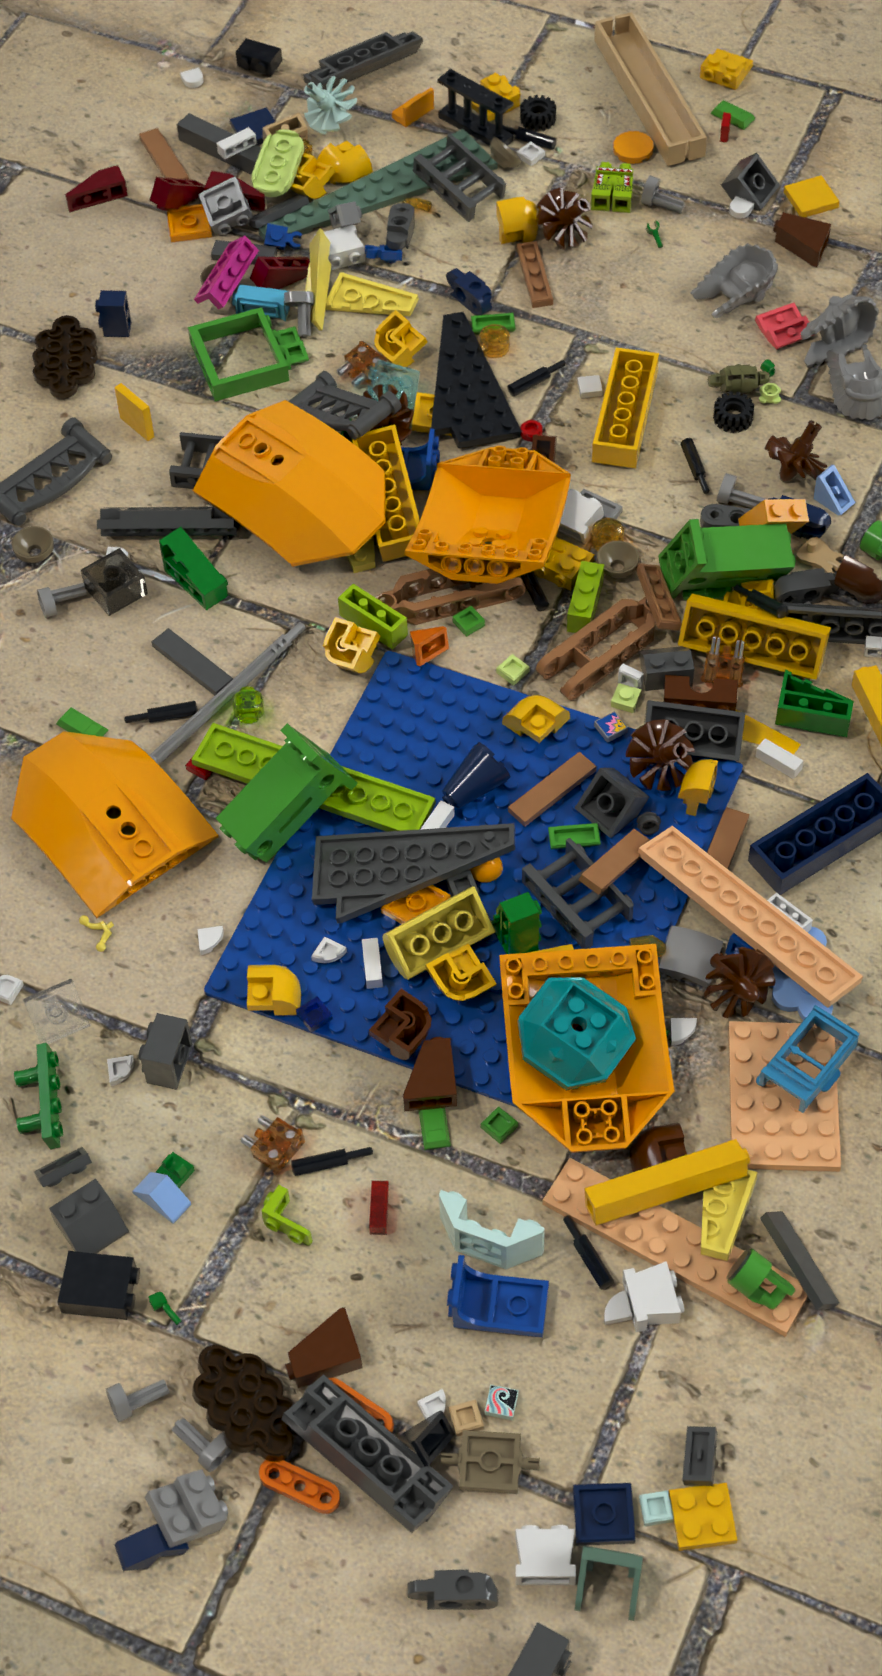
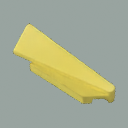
M321 228L309 245L310 263L305 291L314 293V305L311 306V323L319 331L323 329L331 273V263L328 260L330 241Z

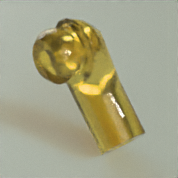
M405 198L401 202L426 212H430L432 208V202L420 198Z
M654 935L629 938L630 946L656 944L658 957L663 956L666 952V945Z

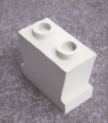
M354 224L324 232L330 241L328 260L331 263V271L365 262L364 245L357 237V229Z
M575 489L568 490L567 501L558 532L583 544H587L590 539L589 532L604 516L601 503L594 498L588 499L582 496Z
M667 1261L635 1273L634 1268L623 1270L622 1282L627 1293L636 1332L647 1330V1325L680 1323V1316L684 1312V1305L681 1296H676L674 1287H677L674 1270L669 1271Z
M525 1525L521 1529H515L520 1564H516V1585H575L576 1564H570L575 1529H568V1526L554 1525L551 1529H539L536 1525Z

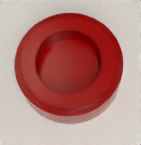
M535 420L525 421L520 427L522 431L521 437L528 442H533L534 434L542 435L543 433L541 423Z

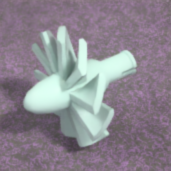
M332 76L326 85L327 90L322 89L321 83L317 86L313 82L308 83L312 89L307 85L305 86L304 92L310 97L307 99L308 112L304 113V116L309 126L320 134L326 135L327 131L334 132L340 130L339 124L352 117L351 114L347 113V110L357 103V98L343 101L355 89L351 85L346 91L341 93L343 85L347 82L345 78L340 80L339 85L333 91L332 87L335 76Z

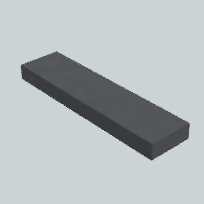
M169 628L151 641L153 648L214 696L233 680L231 676Z
M766 1212L760 1217L761 1221L815 1309H834L839 1304L838 1299L784 1212Z

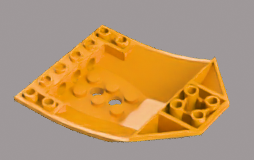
M287 400L246 415L215 446L192 490L194 494L218 508L256 535L290 563L292 567L354 555L385 524V471L344 436ZM284 458L281 464L272 465L275 459Z
M504 446L489 447L437 463L434 480L423 514L405 550V555L451 580L499 584L543 568L561 523L567 501L571 473L537 451L528 450L524 447L516 449Z
M63 731L23 757L11 820L46 855L96 919L219 837L208 821L168 774L143 749L130 740ZM110 808H118L121 811V815L116 819H111L106 815V812ZM125 826H132L135 832L132 835H125L121 830Z
M656 944L499 955L513 1104L571 1153L626 1149L675 1092L664 1020ZM584 977L627 1007L636 1040L605 1083L578 1087L577 1089L566 1091L522 1059V1047L517 1020L548 978ZM573 1024L572 1028L576 1030L580 1025Z

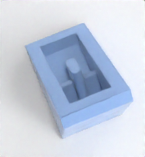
M834 464L816 478L813 499L838 516L842 515L856 503Z
M150 1172L132 1191L134 1195L173 1224L191 1205L189 1199L169 1176L165 1174Z

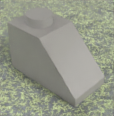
M356 202L339 204L328 210L333 229L356 225L361 222L362 212L360 207L356 205Z

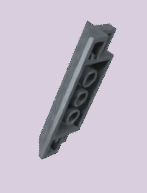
M413 31L410 33L403 32L394 37L387 32L319 60L320 68L304 74V82L306 84L313 82L316 86L321 83L322 89L327 90L326 85L332 76H335L332 89L336 88L343 78L350 82L417 53L423 43V38Z
M103 507L100 509V519H97V529H101V536H167L179 527H182L188 536L237 535L238 522L216 507Z
M783 602L788 607L787 617L831 627L828 642L865 645L866 636L882 637L881 608Z
M322 1375L308 1387L303 1397L290 1407L282 1417V1421L411 1533L424 1521L428 1522L453 1488V1485L430 1465L424 1467L416 1453L325 1375Z

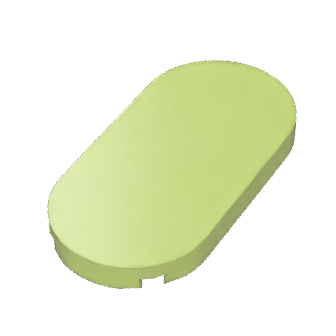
M288 129L278 130L276 134L268 135L263 142L251 175L253 188L263 193L266 197L280 196L286 193L293 184L304 153V143L297 132Z

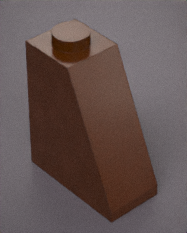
M783 212L780 220H776L773 227V232L776 233L775 242L811 266L818 267L829 242L831 224Z
M434 1037L423 1041L403 1093L404 1112L457 1106V1090L450 1038Z
M345 1307L338 1309L288 1352L290 1363L285 1364L289 1380L295 1379L297 1388L313 1384L322 1375H325L327 1378H333L362 1369L361 1355Z

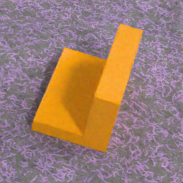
M430 87L425 92L417 94L392 111V119L407 127L433 110L434 89Z

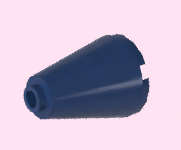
M478 742L471 748L442 790L444 794L442 799L445 803L459 809L506 783L511 776L501 761L498 763L493 757L495 754L485 745Z

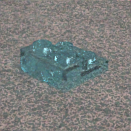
M378 360L374 367H370L368 379L372 381L371 386L368 385L366 390L373 400L379 401L373 391V387L382 384L384 394L388 391V384H391L398 390L396 394L398 399H400L403 392L406 393L408 408L414 411L420 371Z

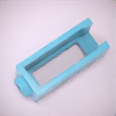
M239 284L237 293H234L232 297V305L235 306L236 314L262 307L265 315L281 318L283 321H286L290 306L284 305V293L288 292L287 290Z

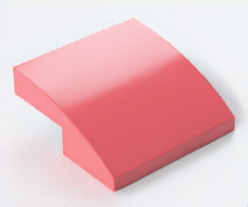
M794 302L757 315L755 318V322L763 335L776 349L803 340L800 338V334L807 327V323H809L806 316H801Z

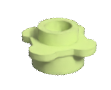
M767 383L759 388L761 393L759 401L761 403H780L781 397H779V393H781V389L776 384Z

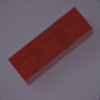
M372 1181L369 1219L370 1235H387L389 1181Z

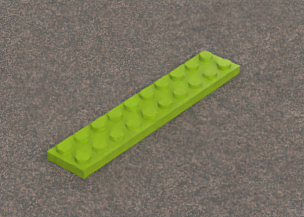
M212 723L192 757V765L248 784L283 746ZM343 767L358 784L352 790L344 785L341 788L338 787L319 808L387 832L419 830L428 819L436 804V800L432 796Z

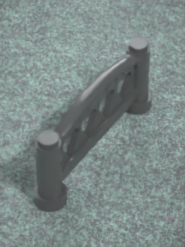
M322 371L318 374L313 383L289 400L290 403L316 417L335 431H347L353 440L361 438L388 415H394L401 410V403L392 392H385L380 396V401L337 388L336 381L327 371ZM321 401L320 405L315 408H312V406H310L316 402ZM334 405L332 410L328 412H325L323 410L327 407ZM347 409L344 415L337 416L336 413ZM360 413L356 420L350 421V419H347Z
M72 417L63 424L61 434L65 438L0 482V513L12 524L22 525L26 521L27 516L25 514L27 512L40 508L68 492L88 474L97 462L105 465L112 459L110 450L85 430L83 423L77 418ZM68 454L83 455L86 458L80 460L77 465H71ZM51 466L66 467L69 470L63 472L60 477H53ZM34 478L48 479L52 482L45 485L43 489L38 490L35 488ZM16 490L30 491L35 494L32 497H28L25 502L18 501Z

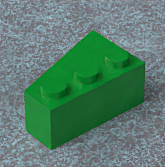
M182 527L159 540L164 571L206 611L228 597V582L226 578L216 570Z
M785 669L775 725L847 737L854 701L827 688L824 691L812 685L813 682L805 679L803 681L792 676V672Z
M529 892L500 902L496 909L497 914L493 915L494 920L491 923L505 954L539 951V942L541 941L539 915L542 914L538 901L533 900Z

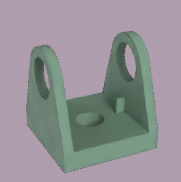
M584 1545L574 1611H581L587 1570H593V1563L596 1561L629 1567L628 1577L634 1578L628 1620L634 1621L643 1555Z

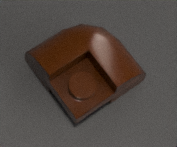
M845 555L837 570L834 580L835 585L855 595L858 602L873 604L882 600V581L877 578V574L873 572L874 569Z
M400 989L385 1005V1013L369 1029V1035L388 1047L391 1055L398 1059L407 1060L426 1039L431 1029L432 1019L428 1008L420 1000L405 990Z
M679 1123L645 1129L637 1135L630 1147V1163L633 1172L687 1155L684 1145V1134Z

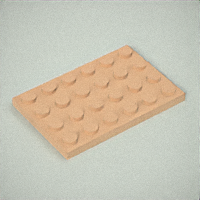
M729 1021L731 1140L737 1139L740 1146L748 1151L750 1156L748 1169L840 1172L841 1154L837 1081L829 1091H820L804 1113L799 1111L801 1100L769 1080L764 1086H759L756 1083V1078L761 1073V1070L768 1065L801 1023ZM815 1024L797 1044L800 1051L823 1066H826L836 1053L835 1037ZM791 1052L785 1059L813 1079L821 1072L819 1068L798 1054L795 1055Z

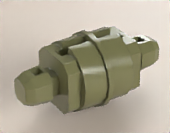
M736 364L726 366L718 374L710 375L708 377V386L712 388L720 387L721 393L729 394V392L733 391V394L740 392L741 395L743 393H751L758 388V385L767 384L770 381V376L766 371L757 372L756 366Z

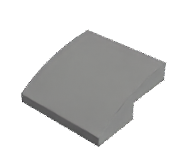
M671 926L658 963L659 971L677 980L685 977L706 988L712 980H706V975L715 969L710 964L711 957L716 953L720 954L723 941L695 930Z

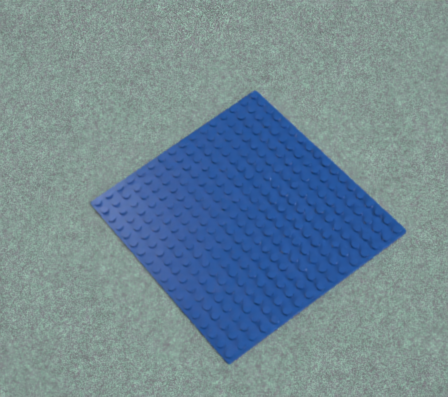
M386 651L330 755L343 767L434 797L436 804L431 811L432 813L439 802L443 801L442 797L444 794L442 790L474 745L480 742L495 754L493 757L498 763L501 761L511 776L510 779L459 809L454 806V817L446 827L510 823L515 825V850L499 856L503 864L501 875L491 882H479L474 879L479 890L478 895L490 921L494 920L493 915L497 914L496 909L500 902L529 892L532 899L538 901L542 914L539 915L541 928H539L541 936L539 950L572 944L574 950L582 949L522 883V868L531 864L536 870L539 869L541 871L566 854V849H551L548 827L592 823L577 811L575 806L600 768H615L647 794L649 799L638 816L615 836L610 838L599 829L601 845L583 847L586 855L593 863L633 829L643 834L637 827V818L645 812H654L661 819L659 830L652 835L643 834L651 840L669 827L674 826L706 853L708 852L724 810L742 773L743 765L732 760L691 755L693 763L702 759H713L718 761V767L711 798L708 799L707 804L699 803L696 816L686 814L687 804L683 803V799L678 798L681 786L675 787L669 768H667L666 774L671 790L668 791L656 790L661 775L659 769L656 772L652 790L646 789L639 780L642 775L652 769L651 766L635 778L632 777L630 773V758L633 757H626V750L632 740L631 734L636 729L628 727V733L607 743L594 727V721L600 719L599 717L562 706L569 711L570 719L555 734L551 732L538 743L525 733L519 736L502 724L503 717L519 701L530 695L430 663L417 666L414 658ZM578 752H581L596 765V772L527 826H523L508 812V806ZM677 762L674 763V766L685 775L687 771ZM318 808L275 855L204 987L205 994L247 1010L248 965L285 966L296 975L300 983L301 1015H274V1010L251 1012L413 1070L422 1044L409 1059L402 1060L391 1055L388 1047L369 1035V1029L385 1013V1005L400 989H403L420 1000L428 1008L432 1020L431 1029L425 1040H430L434 1037L451 1039L456 1086L516 1107L512 1102L499 955H504L505 952L497 936L493 933L471 945L480 963L484 962L497 983L496 986L475 998L465 1001L447 998L438 989L427 970L409 980L405 979L391 961L383 942V934L401 924L382 914L381 907L346 922L337 923L336 904L314 905L312 901L316 836L387 831ZM640 858L613 882L623 895L626 894L631 898L634 904L633 919L628 922L619 913L595 929L593 946L590 948L656 944L659 963L671 926L677 925L689 896ZM572 862L547 878L546 881L551 887H558L581 872V870ZM444 880L433 884L450 894ZM581 883L564 894L562 899L567 904L572 905L593 890ZM603 896L580 911L578 916L583 922H589L613 906V904ZM324 937L347 947L346 954L331 963L314 962L311 957ZM378 938L383 987L367 989L362 939ZM578 1026L576 1031L581 1032L583 1028Z

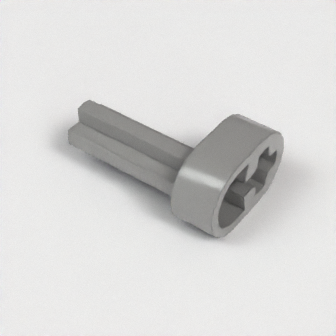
M650 175L644 186L641 203L650 207L655 204L681 214L685 202L659 193L660 179Z
M310 291L285 292L284 305L298 307L299 337L311 336V306L314 305V293Z
M726 473L716 501L725 504L731 501L754 508L765 498L734 489L737 476Z
M84 583L56 590H50L49 587L37 590L38 600L45 618L57 615L56 602L87 595Z
M163 1379L126 1396L120 1383L106 1388V1393L117 1421L121 1422L132 1417L131 1411L169 1394V1389Z
M185 1418L178 1419L175 1422V1426L171 1429L199 1456L198 1462L208 1472L214 1471L233 1452L225 1444L223 1432L210 1443Z

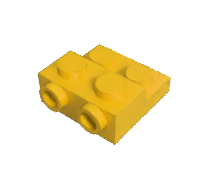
M717 48L714 54H709L701 64L700 78L736 90L753 67V60Z
M495 72L480 80V85L513 102V106L504 114L520 106V89L516 85L512 87L505 75L500 76ZM472 101V109L479 114V105ZM487 110V121L490 122L495 119V113Z
M556 537L545 566L533 572L536 576L571 591L575 587L581 561L594 562L595 554Z

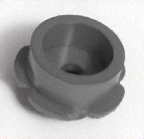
M645 812L637 818V827L643 834L652 835L659 830L661 819L654 812Z

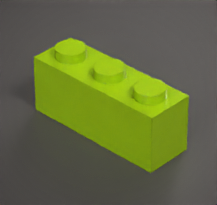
M581 561L567 613V632L576 633L594 620L604 582V564Z
M352 584L338 597L339 615L347 621L354 622L358 627L378 632L381 636L379 641L392 650L408 636L407 617L355 584Z

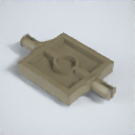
M463 1430L462 1445L459 1453L441 1452L440 1464L458 1465L460 1473L459 1490L518 1494V1478L522 1469L539 1471L540 1458L522 1457L520 1433Z

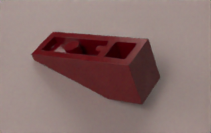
M116 165L98 170L66 193L65 196L70 213L127 197L128 193L124 176L119 166Z
M211 171L204 186V191L235 176L229 173ZM237 178L250 209L258 212L266 210L265 195Z
M156 177L149 201L157 204L156 208L163 211L179 209L198 198L199 193L204 192L205 185L191 179Z
M258 257L250 279L256 287L281 289L307 278L310 259L308 257Z

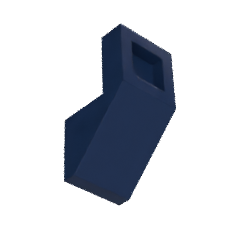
M158 1524L132 1534L114 1544L123 1571L148 1569L158 1557L184 1555L189 1549L187 1542L169 1548Z

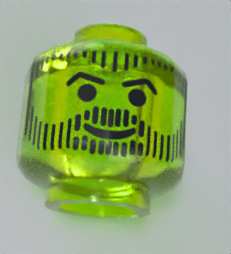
M247 686L242 687L240 691L233 695L232 703L235 718L244 724L258 722L259 718L264 714L262 693L254 690L253 687Z

